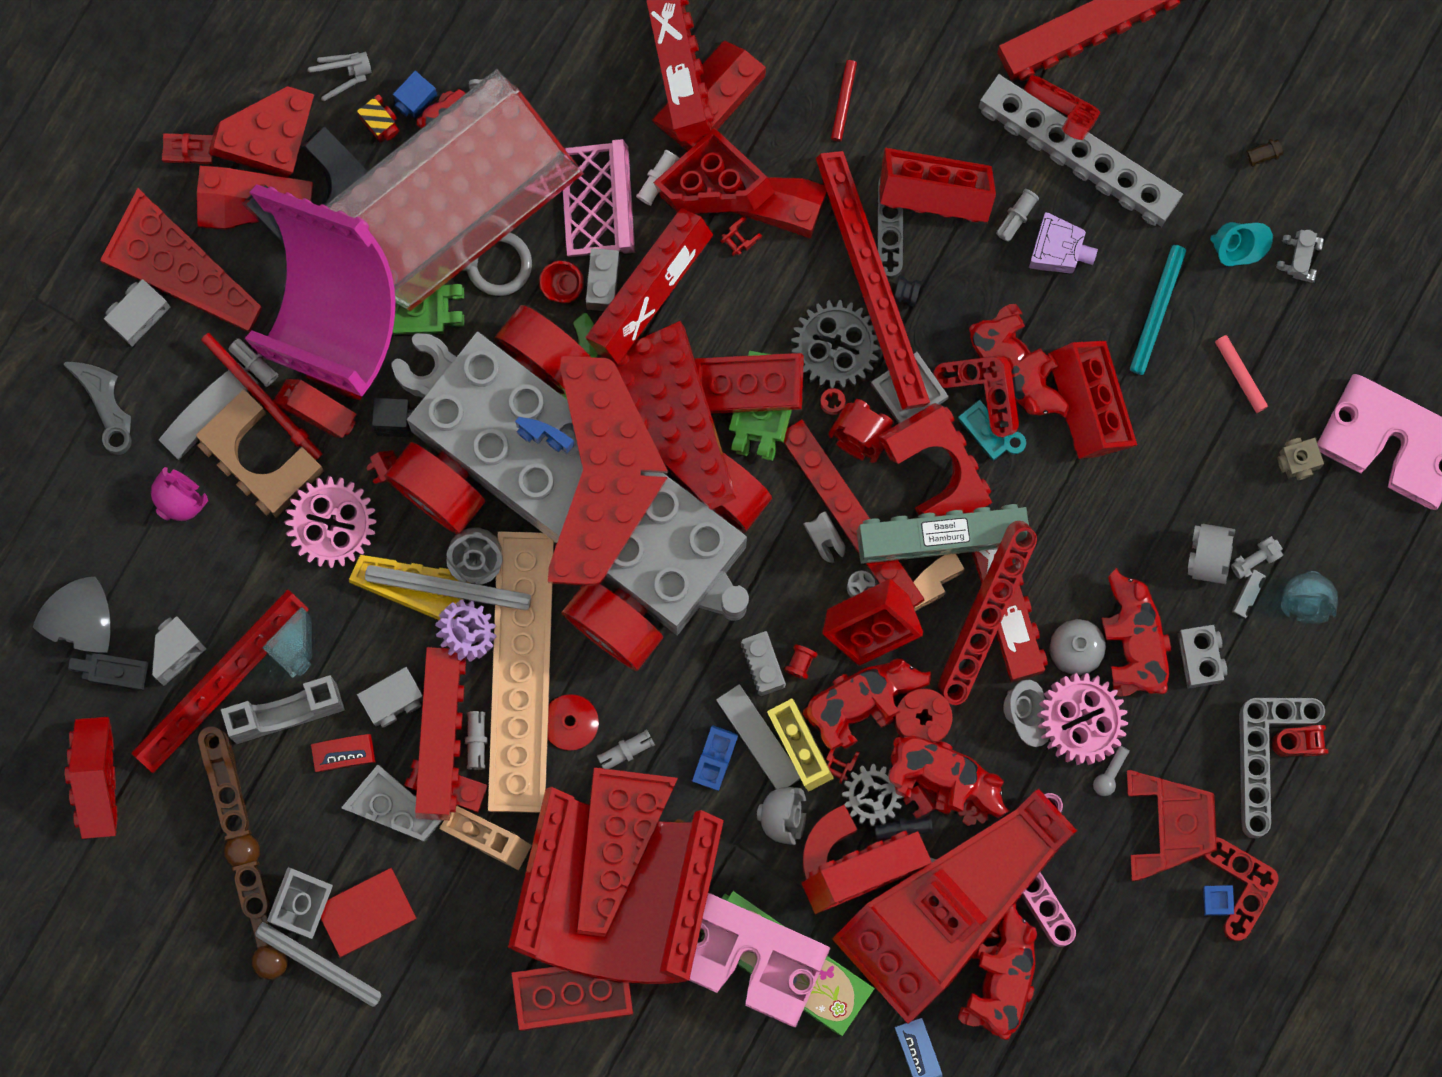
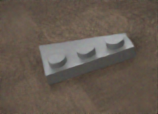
M380 765L374 768L341 807L422 841H426L442 822V820L416 819V796Z

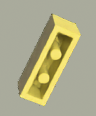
M790 699L767 711L806 789L811 791L834 779L794 700Z

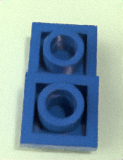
M518 417L515 421L516 427L519 428L516 431L517 434L528 443L533 440L539 444L546 436L548 438L546 443L557 452L562 449L566 454L575 446L573 439L546 423L524 417Z

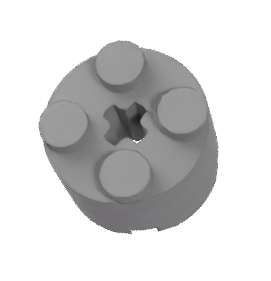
M1207 524L1195 525L1192 548L1197 550L1196 553H1190L1188 575H1191L1192 579L1226 584L1235 529Z

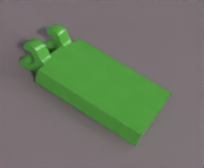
M462 284L443 285L411 311L405 308L395 294V319L392 335L444 334V325L453 327L464 326L462 311L448 312V299H464Z
M749 351L748 356L771 354ZM792 410L734 412L729 427L732 433H736L731 450L736 451V454L747 456L750 449V440L760 442L757 455L762 456V459L773 461L775 442H784Z

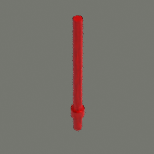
M207 333L201 341L291 436L290 440L297 447H303L317 461L323 453L308 439L310 437L303 428L299 429L210 333Z

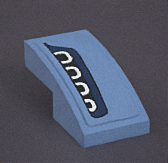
M922 1018L914 1020L909 1024L906 1023L895 1027L912 1077H942L940 1066Z

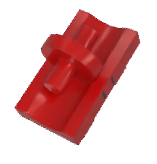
M163 133L162 162L212 164L213 155L208 154L213 135Z

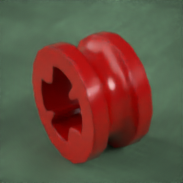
M839 389L826 390L821 396L820 404L822 410L829 415L841 413L846 402L845 396ZM832 395L838 397L837 402L840 405L839 407L834 405L832 409L828 407V401L825 399L828 396L832 398Z

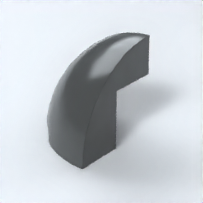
M96 577L75 580L56 591L40 609L33 628L54 642L66 640L67 642H73L74 648L78 650L107 653L110 641L109 608L103 588Z

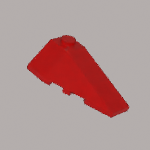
M200 166L197 187L198 227L226 230L241 224L259 222L242 204L251 195L249 192L256 184L273 187L283 194L288 192L301 200L305 198L312 201L313 182L231 168Z
M768 178L774 193L755 211L734 212L811 239L827 190L825 185L804 178Z

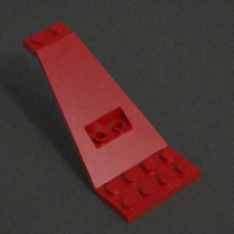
M1037 789L1015 811L867 903L832 939L909 1024L949 986L1059 848L1077 830L1040 789ZM933 896L939 899V904L934 901ZM953 917L958 920V925L953 922Z

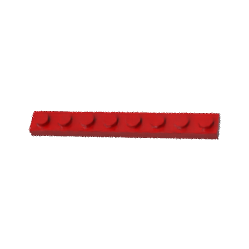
M801 419L787 428L783 443L859 553L856 531L859 525L863 524V521L870 518ZM898 560L865 563L879 584L892 579L909 595L914 608L925 601Z
M287 590L131 754L154 773L309 609L291 591Z

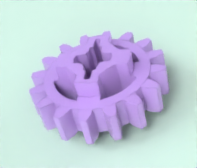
M460 600L456 604L452 602L439 614L441 619L436 622L435 626L441 628L436 636L443 637L444 641L441 643V647L448 646L450 648L448 652L450 656L456 652L458 653V660H462L467 656V659L472 661L476 657L481 658L493 647L491 642L496 638V635L491 633V630L496 626L492 623L489 624L488 620L491 615H484L482 613L484 608L482 605L476 609L474 608V601H470L465 605V602ZM461 615V617L453 619L454 616ZM476 642H479L478 645H476V646H471V644H475Z

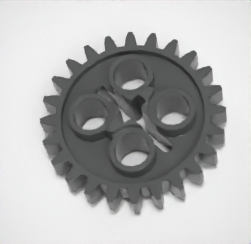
M828 300L826 309H823L818 303L816 304V313L809 309L806 311L808 320L799 318V323L803 328L794 327L793 332L799 337L792 338L791 344L798 347L792 349L791 353H802L804 355L803 375L808 372L811 373L810 383L816 378L820 379V388L824 386L825 382H829L830 389L835 387V383H839L841 389L844 390L847 381L855 387L856 377L862 381L865 380L864 370L870 373L873 372L874 368L869 362L878 363L879 358L872 353L880 352L881 347L874 345V343L878 342L877 335H872L875 332L873 325L868 326L871 320L870 315L862 318L863 308H859L854 312L852 311L853 303L851 302L847 308H843L841 300L838 301L837 307H833L830 300ZM830 322L835 326V330L832 333H824L820 329L821 324ZM849 332H857L860 334L861 340L857 343H851L847 340L846 335ZM813 336H819L824 341L814 340ZM835 340L840 341V347L837 350L832 349V344H834ZM819 347L825 351L826 355L821 359H816L811 355V350ZM849 350H857L859 354L855 355ZM840 357H847L851 360L852 365L848 368H841L836 361Z

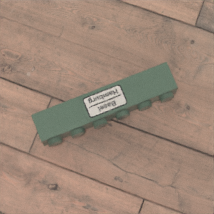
M1016 504L1002 506L1001 510L990 511L989 507L974 509V513L963 514L962 510H953L946 512V516L935 517V513H925L919 515L917 519H908L907 516H896L888 522H880V519H868L863 521V524H860L856 531L860 561L862 564L996 550L1002 541L1006 529L1012 522L1019 520L1029 525L1026 507L1018 508ZM1027 531L1018 533L1016 541L1024 540L1027 536Z

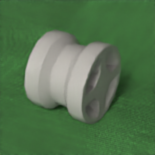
M866 571L853 573L848 579L847 584L849 596L853 597L876 585L875 579Z

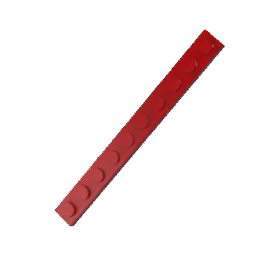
M844 152L821 153L815 159L902 410L925 407L930 403Z

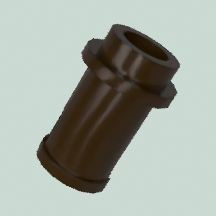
M1270 139L1267 144L1246 150V155L1250 165L1254 167L1273 158L1278 160L1279 156L1283 155V150L1278 139L1274 141Z

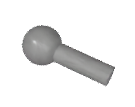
M1119 746L1106 772L1098 775L1094 780L1093 787L1097 794L1109 796L1114 792L1116 788L1114 779L1130 750Z

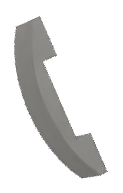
M228 370L204 390L176 418L160 437L159 441L179 460L199 441L196 434L243 389L247 393L249 391ZM246 371V373L258 384V381L249 372Z

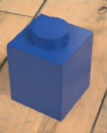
M414 71L393 94L396 102L394 106L404 116L407 117L410 114L416 119L437 97L436 88L418 72Z

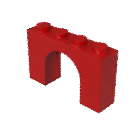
M933 403L878 435V438L889 459L897 464L932 446L942 447L949 454L952 460L953 473L948 486L938 495L915 507L918 515L935 513V517L946 516V512L953 510H962L963 514L974 513V509L986 507L992 503L988 495L991 493V490L986 481L978 476L976 472L979 469L978 464L972 455L968 456L964 448L967 443L961 432H956L952 424L954 417L951 411L937 403Z

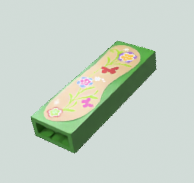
M734 891L730 896L724 894L721 898L782 925ZM700 929V932L703 933V936L701 937V940L703 941L704 938H705V934H704V932ZM745 952L741 955L737 965L752 974L757 963V957L753 952ZM827 956L803 1011L842 1037L875 988ZM797 975L793 979V985L798 990H805L809 987V980L804 975Z

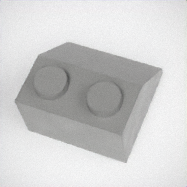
M177 616L173 620L172 618L165 620L158 627L159 632L155 635L152 675L163 686L206 650L203 644Z
M288 867L267 921L283 929L313 939L333 885Z

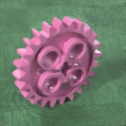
M328 476L326 484H323L322 480L317 478L316 487L307 482L306 487L308 491L304 493L298 489L297 493L301 498L299 500L290 499L295 508L286 509V512L292 515V519L286 520L284 523L293 528L286 532V535L295 536V539L290 543L291 546L301 545L298 554L301 556L308 552V562L317 557L318 566H322L324 560H327L330 568H333L335 560H338L340 565L344 566L345 557L354 562L355 557L353 553L355 551L364 554L363 549L360 547L362 543L366 545L371 544L366 539V535L375 534L373 530L369 529V525L376 523V520L368 516L375 509L366 508L365 506L370 502V498H360L364 491L361 488L353 492V482L344 487L343 478H339L336 484H334L331 476ZM323 497L327 500V508L321 513L316 512L313 508V503L317 498ZM351 504L355 510L354 515L350 519H343L340 514L341 508L344 505ZM312 514L326 519L333 515V519L336 521L352 524L355 528L350 530L331 525L330 529H328V525L325 523L307 519L306 515ZM311 525H318L321 530L319 537L314 540L308 539L306 535L307 528ZM344 531L348 536L347 542L343 546H336L333 541L335 534Z
M1077 673L1073 674L1070 680L1065 676L1060 679V683L1055 682L1051 685L1053 691L1048 690L1044 693L1048 700H1043L1039 703L1045 710L1037 713L1038 717L1044 719V722L1039 724L1038 728H1045L1047 731L1041 738H1050L1051 742L1047 748L1050 749L1056 746L1058 748L1056 752L1057 757L1066 753V762L1072 761L1074 757L1077 765L1082 764L1084 760H1086L1088 765L1095 763V758L1100 762L1105 759V755L1110 756L1114 754L1113 748L1121 746L1117 738L1126 736V733L1120 730V728L1128 725V722L1121 720V716L1125 715L1127 711L1119 710L1118 707L1124 701L1114 699L1118 691L1113 690L1109 692L1107 690L1109 682L1099 685V676H1096L1091 681L1088 673L1082 675L1081 679ZM1085 695L1091 697L1093 701L1092 707L1085 703ZM1061 706H1064L1068 709V718H1065L1061 714ZM1099 708L1103 709L1102 714L1069 729H1062L1064 724ZM1097 720L1104 724V733L1097 729ZM1073 731H1076L1080 735V744L1076 743L1073 740Z

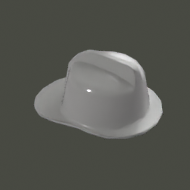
M1023 680L1014 689L1007 692L1003 711L1005 717L1012 724H1015L1020 738L1027 745L1033 747L1042 746L1048 742L1049 738H1041L1047 731L1045 728H1038V725L1043 723L1044 719L1038 717L1037 713L1045 710L1039 705L1041 701L1045 700V696L1037 682Z

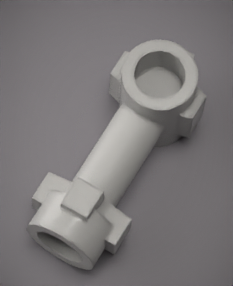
M1270 536L1257 544L1260 550L1246 559H1243L1242 556L1236 558L1235 562L1231 564L1235 575L1239 579L1242 577L1246 578L1252 574L1250 569L1265 559L1270 564L1282 557V547L1277 539L1274 540Z

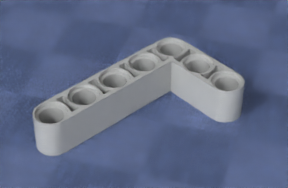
M1253 698L1247 701L1240 709L1242 830L1249 838H1260L1271 827L1269 727H1305L1315 725L1322 720L1325 714L1324 705L1318 699ZM1254 705L1259 708L1261 712L1259 719L1249 717L1247 712L1249 706ZM1281 705L1287 708L1289 712L1287 719H1280L1276 715L1275 710L1277 706ZM1309 705L1315 708L1317 712L1315 719H1308L1304 715L1305 706ZM1255 733L1261 738L1260 747H1253L1249 744V734ZM1251 761L1258 762L1261 765L1262 772L1260 775L1256 776L1250 773L1248 766ZM1256 789L1261 792L1263 797L1261 803L1256 804L1250 800V790ZM1256 817L1262 821L1263 829L1261 832H1255L1251 829L1249 824L1251 818Z

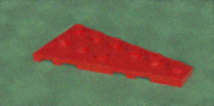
M137 188L100 261L139 281L143 279L150 286L250 333L262 307Z
M594 768L577 933L605 937L678 778Z

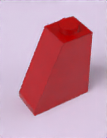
M286 379L274 399L278 407L334 437L343 438L344 435L347 436L355 425L353 419L356 413L302 380Z

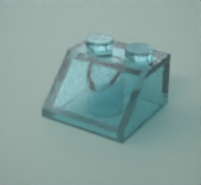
M303 607L263 647L264 651L292 678L296 674L301 676L311 666L309 661L312 659V620Z

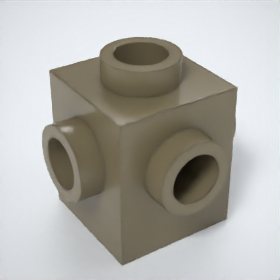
M1301 438L1290 440L1285 443L1286 447H1283L1279 452L1278 464L1282 473L1286 472L1288 479L1295 476L1297 480L1308 478L1313 475L1312 471L1318 470L1324 465L1315 438L1303 442Z

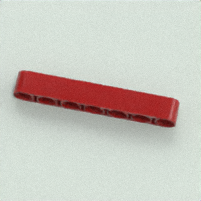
M1014 521L1006 529L938 683L939 691L952 705H959L967 699L1035 548L1037 536L1024 521ZM1027 531V536L1024 540L1016 541L1018 533ZM1009 557H1016L1015 563L1012 566L1004 567V563ZM997 583H1004V588L1000 592H993V587ZM993 608V612L989 617H981L985 609ZM977 633L982 634L978 642L970 643L973 635ZM970 659V664L966 668H959L962 660ZM959 684V688L955 693H947L950 686Z

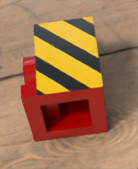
M378 94L357 112L360 120L381 143L385 139L388 141L395 137L400 130L395 124L397 117L388 106L383 108L382 97Z

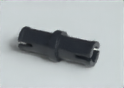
M930 815L909 820L899 818L900 821L875 825L878 842L889 840L892 836L903 831H907L908 835L917 831L919 835L933 833Z

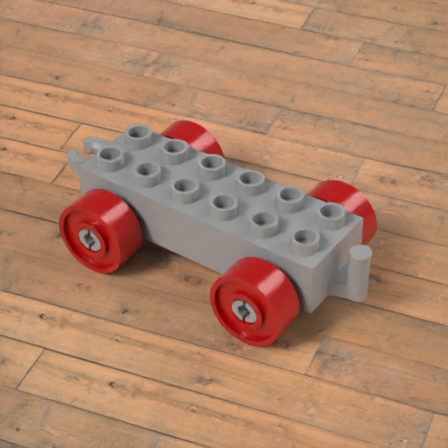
M524 305L518 307L494 337V341L499 347L477 331L456 357L448 351L447 346L440 339L430 334H415L412 337L413 345L416 350L426 352L434 358L435 367L433 371L426 376H417L410 371L409 365L401 359H395L392 362V369L397 382L406 391L423 399L407 418L412 433L439 454L435 457L421 446L410 442L384 477L394 488L429 517L451 532L460 534L486 502L482 495L466 481L467 477L470 476L557 543L583 472L568 401L564 398L566 397V392L560 371L561 356L590 357V355L558 326L535 310ZM518 417H524L546 423L573 439L575 446L566 454L562 449L557 452L546 443L548 439L546 436L539 444L533 440L528 443L517 434L516 431L519 428L516 427L515 421ZM724 453L736 499L712 510L673 472H671V476L675 481L664 473L641 472V476L668 477V479L604 578L606 582L617 590L613 593L601 584L594 586L582 585L561 612L574 627L593 643L634 671L639 670L663 639V635L643 617L646 612L676 635L681 632L699 608L723 614L727 619L733 621L741 619L746 613L749 602L748 593L739 585L733 586L726 573L746 548L747 536L741 532H747L772 500V496L754 476Z

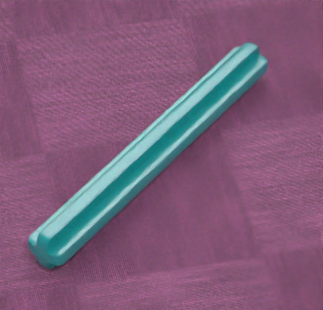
M1173 245L1170 250L1130 367V371L1143 375L1146 370L1186 253V249L1182 246Z

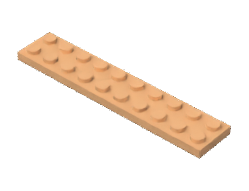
M498 532V541L502 547L503 561L500 571L496 575V588L530 594L531 603L528 610L495 605L496 627L494 628V634L496 638L494 639L488 812L540 813L546 789L553 584L548 583V568L554 553V541L544 533Z

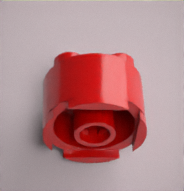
M855 399L854 403H847L830 429L829 436L832 439L833 435H835L838 439L836 445L849 455L862 461L866 456L871 458L870 463H875L884 450L878 435L892 428L891 426L894 422L887 415H878L870 410V406L866 402Z
M918 689L908 693L900 701L897 707L900 713L894 717L895 728L900 737L918 736L934 743L941 742L946 737L952 724V710L948 700L940 693L930 689ZM926 713V717L931 719V721L921 725L920 719H917L916 716Z

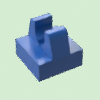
M1233 885L1203 887L1204 916L1234 914Z

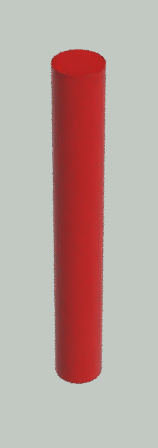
M846 60L831 136L833 141L840 142L843 137L857 62L853 60Z

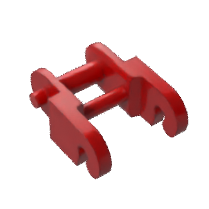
M745 216L735 222L729 228V233L722 235L723 239L720 241L721 243L726 242L732 248V256L740 255L742 249L747 251L757 240L762 238V235L759 233L749 241L745 240L738 233L737 229L741 223L747 220ZM733 235H736L742 242L739 247L730 239Z
M834 748L830 750L826 762H828L831 774L839 778V783H842L843 779L847 780L848 777L845 774L847 771L851 773L860 752L856 751L851 763L846 764L834 758ZM832 762L844 767L843 773L830 768Z

